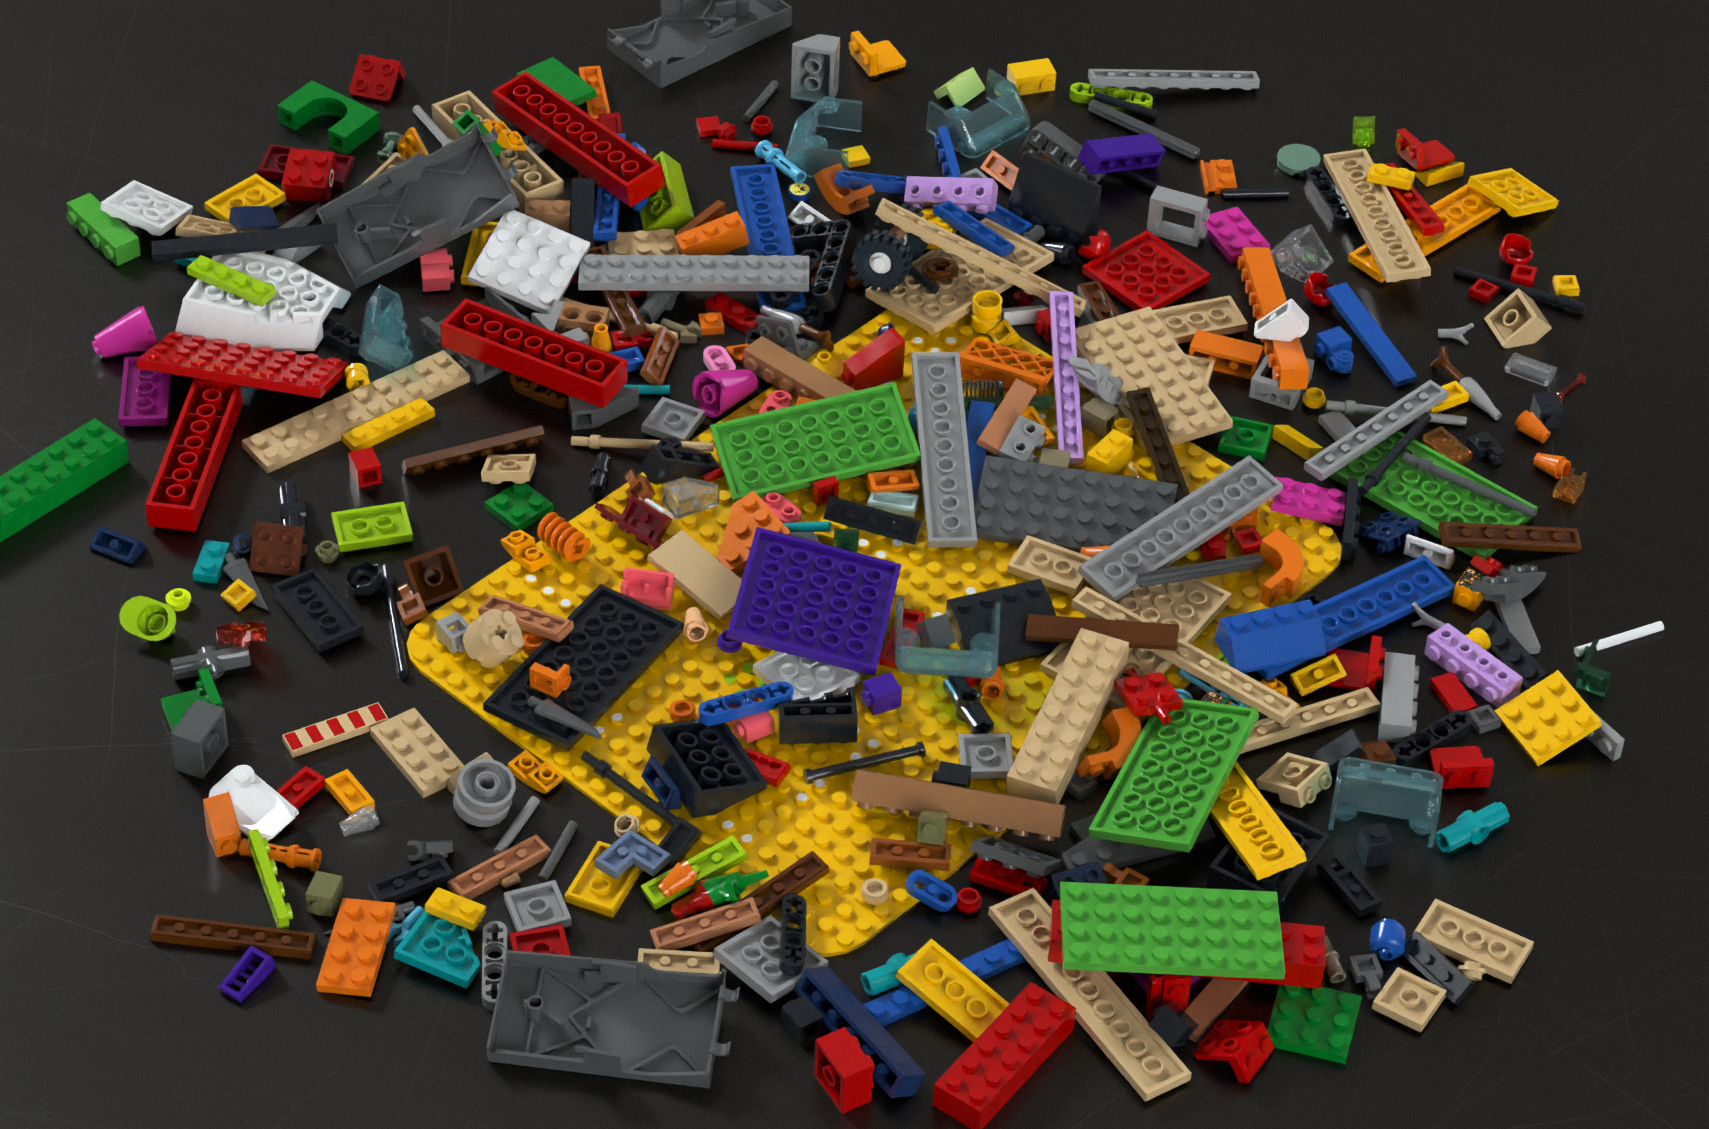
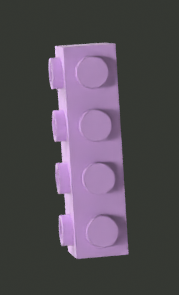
M907 176L904 202L908 204L907 207L909 209L912 206L916 207L915 212L924 209H934L936 205L951 201L965 212L975 211L980 214H987L988 211L996 210L998 185L993 178Z
M1449 623L1427 636L1424 654L1447 670L1448 673L1453 672L1467 687L1474 690L1495 707H1501L1520 694L1523 677Z

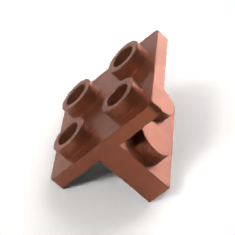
M255 522L250 570L287 576L299 574L301 556L307 554L308 544H302L304 528Z

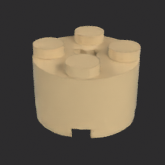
M487 610L471 622L463 634V644L467 654L473 660L475 658L481 662L480 665L486 668L499 666L518 652L524 645V639L521 629L516 622V617L509 610Z

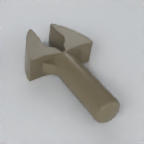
M663 318L660 322V325L679 333V341L682 343H697V336L702 338V329L694 321L688 326Z

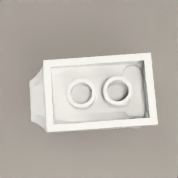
M239 765L233 768L212 787L209 793V797L229 792L240 832L247 838L248 831L259 829L261 837H266L267 841H269L299 814L292 804L257 776L248 765Z

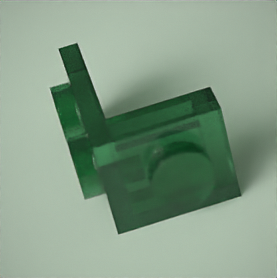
M1594 639L1591 646H1586L1581 658L1583 663L1578 662L1574 671V676L1577 677L1575 687L1604 697L1608 689L1611 672L1591 666L1599 640Z

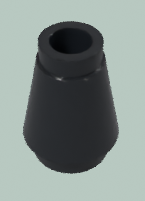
M1043 242L1041 244L1042 247L1054 253V261L1065 265L1066 263L1070 264L1074 259L1075 247L1071 246L1070 243Z

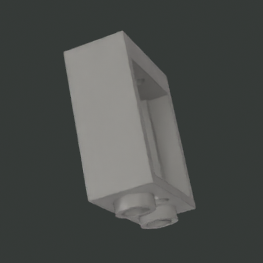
M1157 185L1150 197L1147 230L1155 236L1197 247L1201 239L1204 240L1208 231V227L1205 226V222H1207L1210 215V209L1207 208L1208 199ZM1163 207L1194 214V229L1163 221Z
M1266 355L1251 379L1249 397L1293 411L1305 389L1279 390L1276 380L1265 377L1270 369L1268 364L1269 356ZM1306 358L1310 369L1308 378L1309 384V382L1312 379L1315 360Z

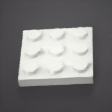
M135 180L103 200L100 206V210L108 213L109 216L120 218L128 222L129 225L140 227L156 236H161L184 220L188 214L191 215L193 209L192 205Z
M779 651L753 664V673L766 685L780 681L790 683L794 688L793 700L809 697L810 700L824 698V693L827 692L837 695L846 691L847 688L859 684L861 675L853 670Z

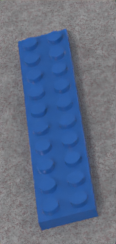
M761 164L730 167L738 212L745 223L750 244L746 245L747 254L756 256H795L775 165ZM756 291L759 310L763 305L773 308L770 305L771 291ZM801 291L788 308L781 310L794 313L806 308L804 292Z
M1424 555L1314 605L1321 617L1326 653L1415 612L1412 606L1414 602L1420 608H1424L1454 594L1455 585ZM1312 659L1262 669L1257 672L1267 681Z

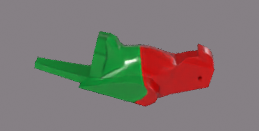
M767 870L745 875L734 872L701 880L695 885V890L691 894L672 904L671 911L673 916L677 920L684 919V916L710 911L729 903L741 901V894L746 890V886L769 877Z

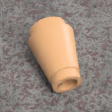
M691 607L686 611L683 631L689 640L699 642L706 637L709 628L700 609Z

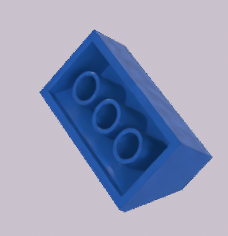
M1310 599L1220 618L1214 638L1229 665L1242 673L1326 655L1321 617Z

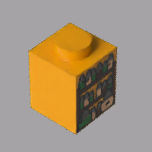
M1467 568L1455 585L1452 603L1475 612L1483 601L1484 593L1472 591V582L1481 581L1487 575Z

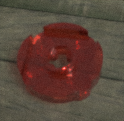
M245 621L246 625H237V622L217 626L216 644L224 645L234 642L235 647L249 646V641H267L266 624L263 622Z

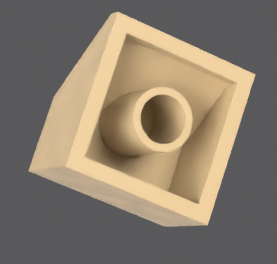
M1519 288L1484 318L1505 349L1534 344L1552 329L1533 299Z

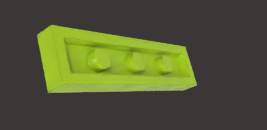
M200 255L187 266L188 275L261 307L276 295V287L203 255Z
M259 829L248 831L249 848L278 929L289 930V919H293L292 909L289 903H284V886L282 881L277 882L275 875H278L274 859L269 860L268 853H270L267 838L261 837Z
M734 835L687 860L698 875L693 885L666 898L657 886L672 870L670 869L641 885V890L654 910L693 890L695 885L701 880L714 878L748 859L747 853Z

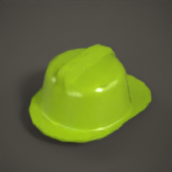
M137 596L126 601L120 610L119 618L123 628L140 638L157 642L165 640L176 632V613L172 607L149 597Z

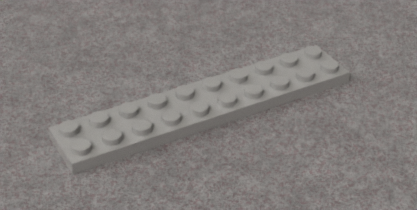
M584 255L580 261L578 290L809 292V256Z
M912 352L911 362L918 443L921 453L920 466L927 546L977 547L959 352Z
M1249 455L1081 564L1078 573L1104 597L1115 602L1139 586L1136 584L1138 573L1167 568L1282 492L1284 485Z

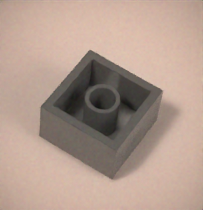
M197 699L191 708L185 711L182 720L172 728L170 733L175 770L204 779L229 745L225 708Z

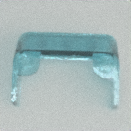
M989 69L987 72L986 99L990 102L970 112L962 106H955L946 111L933 101L928 102L927 131L934 136H938V127L947 126L953 148L965 157L977 158L1027 131L1030 125V117L1015 84L994 70Z
M831 96L821 98L796 119L785 158L806 173V177L815 178L814 174L820 170L841 163L843 169L848 171V151L828 149V141L822 136L816 135V131L819 126L861 132L863 101L833 98Z
M904 596L898 597L895 615L894 653L895 665L900 672L905 674L987 679L994 675L998 667L1001 602H995L992 608L991 633L975 635L970 643V651L920 648L918 633L910 628H902Z
M1353 757L1342 758L1339 760L1328 829L1333 830L1335 817L1342 821H1348L1357 816V811L1409 820V826L1414 832L1422 835L1429 834L1428 847L1433 848L1440 813L1443 777L1436 772Z

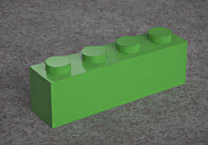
M91 193L67 202L68 212L66 217L68 222L74 225L82 236H86L95 248H99L107 259H110L119 266L141 256L139 238L118 218L111 217L108 213L100 210L101 202Z

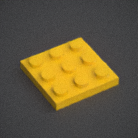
M1512 168L1470 176L1467 183L1474 188L1476 193L1486 196L1492 204L1502 207L1512 217L1555 209L1559 202L1555 197Z
M1559 670L1494 710L1502 720V724L1537 766H1540L1602 726L1598 716Z

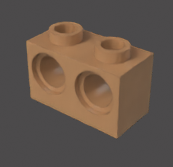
M564 301L558 317V334H563L580 327L583 332L588 334L590 341H592L595 325L600 323L606 324L609 329V308Z

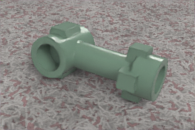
M396 132L385 133L383 144L386 147L377 153L380 164H384L394 154V149H398V142L403 135Z

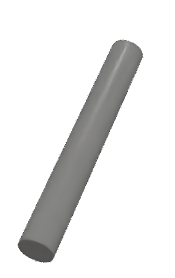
M532 796L495 847V855L507 850L539 805L540 800L537 797Z

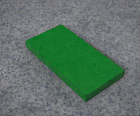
M554 57L516 73L518 76L525 71L575 106L597 97L596 89Z

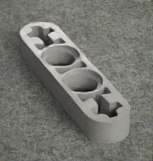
M490 921L483 927L482 1003L485 1009L489 1011H494L496 999H492V990H497L498 993L500 978L492 980L487 976L491 973H502L506 950H508L507 927L500 921ZM493 933H498V942L492 941ZM491 952H499L502 954V956L493 959L488 957V954Z

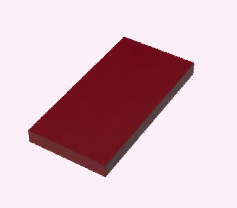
M270 144L257 169V174L262 178L282 180L290 148L294 147ZM335 154L338 169L333 188L343 190L356 161L354 156Z

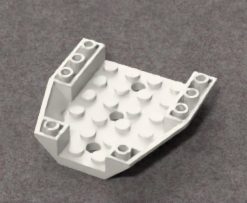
M259 252L217 255L211 259L276 287V295L261 307L197 279L183 298L175 332L183 333V336L187 337L204 336L206 340L212 341L224 339L228 341V344L233 345L248 343L251 347L255 348L266 346L273 348V351H315L323 339V321L333 307L340 309L344 307L351 296V292L284 258Z

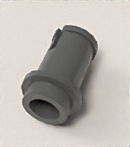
M1035 225L1029 232H1025L1021 236L1037 243L1044 237L1045 230L1042 226Z

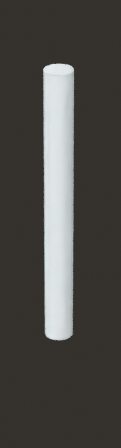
M1661 621L1575 647L1574 653L1577 657L1663 631L1664 625Z

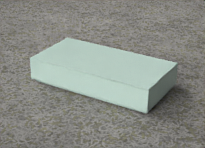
M898 491L870 493L867 506L897 515L915 517L920 495Z

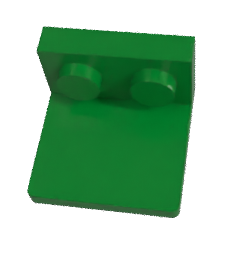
M209 668L198 670L199 681L195 682L196 690L161 698V705L171 730L175 725H178L185 711L191 708L197 699L222 707V701Z

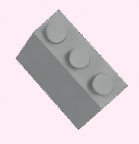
M818 34L793 43L791 98L833 105L839 85L840 37Z

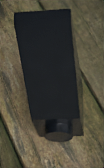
M653 445L640 468L650 483L655 485H672L701 477V475L718 469L720 466L711 453Z

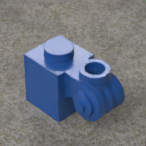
M1340 326L1318 333L1316 335L1314 352L1328 366L1329 370H1335L1343 374L1349 373L1352 370L1354 355L1351 352L1353 339Z

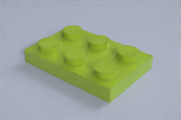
M404 501L331 512L340 552L413 541V533Z

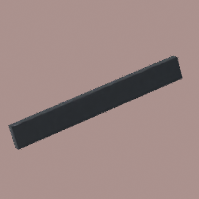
M330 223L152 241L153 262L198 258L200 255L207 257L337 244V224Z

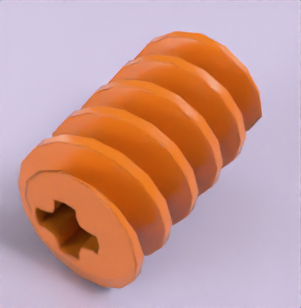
M548 513L539 523L537 529L538 538L569 562L579 561L587 554L590 548V539L585 538L582 532H578L577 528L572 527L569 522H565V519L559 517L557 513Z

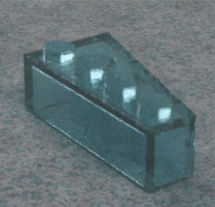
M380 284L366 303L358 355L362 356L366 361L374 362L391 372H395L407 366L413 357V351L408 347L411 342L405 333L407 324L402 319L404 311L400 294Z

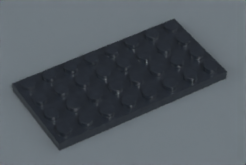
M600 584L568 616L567 619L573 621L574 629L560 642L546 639L483 703V710L569 752L585 733L535 714V708L527 704L529 698L534 696L542 701L550 699L555 704L593 726L683 632V622ZM536 662L554 671H558L563 664H567L570 666L571 683L557 698H554L530 687L529 668Z

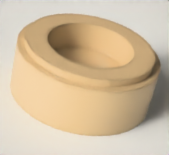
M868 879L862 884L861 897L868 904H882L888 898V885L880 879Z

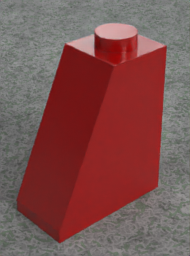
M894 328L888 329L843 362V373L841 374L843 383L859 391L903 377L905 340Z

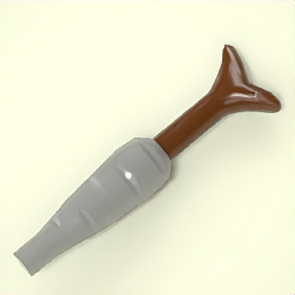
M766 305L760 308V312L768 317L792 321L796 334L804 333L818 340L829 352L834 350L829 330L821 332L806 325L802 317L790 312L774 309Z
M1442 346L1439 350V358L1431 363V367L1444 369L1470 394L1469 400L1487 412L1494 420L1500 419L1502 416L1501 412L1493 405L1485 391L1474 379L1464 377L1450 363L1447 347Z

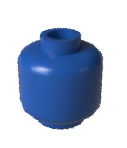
M1382 919L1372 926L1370 931V949L1373 954L1376 953V956L1386 961L1393 960L1403 954L1406 932L1401 924L1394 919Z

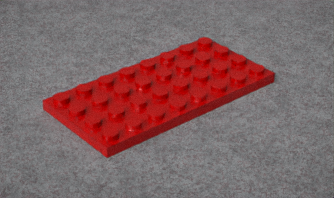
M170 332L137 359L136 368L321 398L345 375L344 372L349 363L341 362L339 358L322 359L315 354L298 355L295 351L291 350L279 352L273 351V348L266 346L255 348L251 347L248 343L233 345L228 344V341L224 339L212 341L206 340L204 336L187 337L183 336V333Z

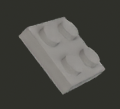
M662 397L642 423L641 432L661 439L672 437L680 441H688L705 419V411Z
M958 734L960 764L972 766L971 779L1007 778V774L1013 764L1010 734Z
M556 880L504 892V901L517 932L562 924L563 927L572 926L571 916Z

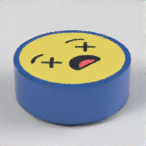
M806 183L791 184L789 186V198L795 202L807 201L811 196L810 186Z

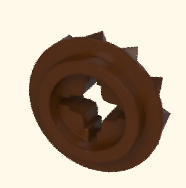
M938 257L930 259L923 264V275L930 280L933 279L934 282L942 281L944 283L946 280L953 281L955 277H958L959 266L950 259Z

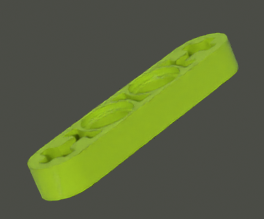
M1079 82L1070 86V99L1077 103L1089 104L1094 99L1095 92L1097 91L1152 109L1153 97L1148 93L1113 87L1096 88L1091 86V84ZM1103 103V104H1105V105H1107V106H1110V107H1112V108H1115V109H1122V108H1119V107H1115V106H1112V105Z

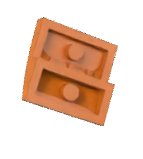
M909 464L861 475L871 493L919 490L920 488L914 469L910 470Z

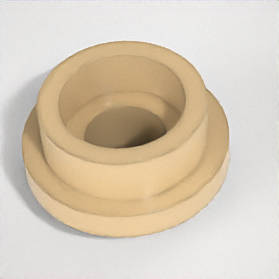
M622 814L615 820L614 831L619 838L629 829L635 833L639 832L640 822L634 815Z
M1465 961L1464 965L1458 966L1470 980L1481 981L1482 974L1486 972V969L1480 968L1481 963Z

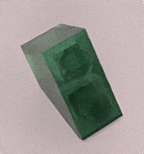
M834 529V547L858 553L859 530Z

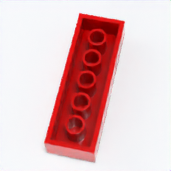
M1030 982L934 1084L933 1106L971 1129H983L1074 1030L1076 1008Z

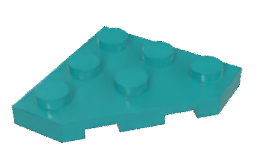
M425 911L394 951V959L466 989L480 971V962L474 954L472 942L466 928Z

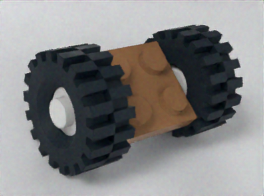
M908 204L901 205L902 208L920 217H923L924 215L921 211L919 213H916V207L912 206L910 209H907ZM878 217L872 226L874 229L855 248L851 263H854L852 267L853 273L858 271L856 276L858 281L860 279L864 280L862 285L867 287L870 284L872 285L871 290L874 291L880 287V292H885L887 288L893 290L903 282L910 272L909 270L913 264L912 261L915 258L917 260L921 256L928 243L912 233L902 231L899 226L891 222H884Z

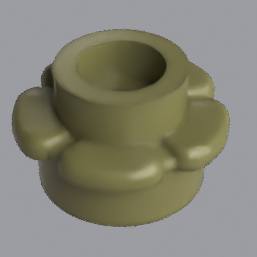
M323 541L320 545L316 546L315 553L318 554L319 561L332 563L338 558V551L340 549L332 541Z

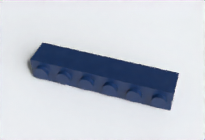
M829 967L806 968L794 991L800 997L805 995L824 1016L823 1023L831 1032L845 1027L851 1036L854 1035L858 1039L861 1050L865 1055H869L874 1062L873 1079L891 1098L914 1096L926 1073Z

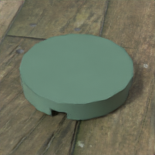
M1303 144L1286 145L1279 149L1277 154V166L1289 175L1297 173L1300 176H1306L1307 169L1319 167L1321 161L1320 154L1314 148Z

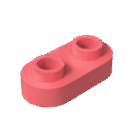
M783 390L770 393L760 408L759 414L792 406L791 395Z
M770 492L766 496H762L761 499L782 523L801 522V511L784 496L776 492Z

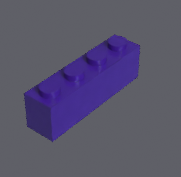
M1149 133L1086 140L1078 155V159L1091 175L1157 167L1166 150L1153 134Z

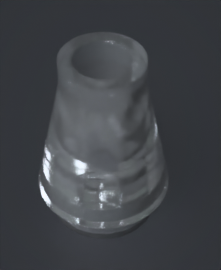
M372 805L362 806L345 820L339 822L340 829L345 837L374 830L375 826L380 824L377 813Z

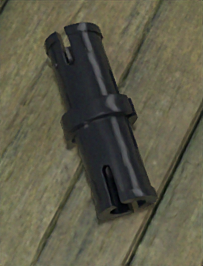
M602 452L597 455L595 467L592 468L590 473L592 479L588 491H592L591 494L594 496H601L604 493L605 483L610 477L609 467L612 457H609L608 453Z

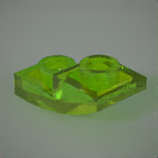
M1356 116L1353 118V144H1357L1358 147H1368L1371 144H1375V116Z

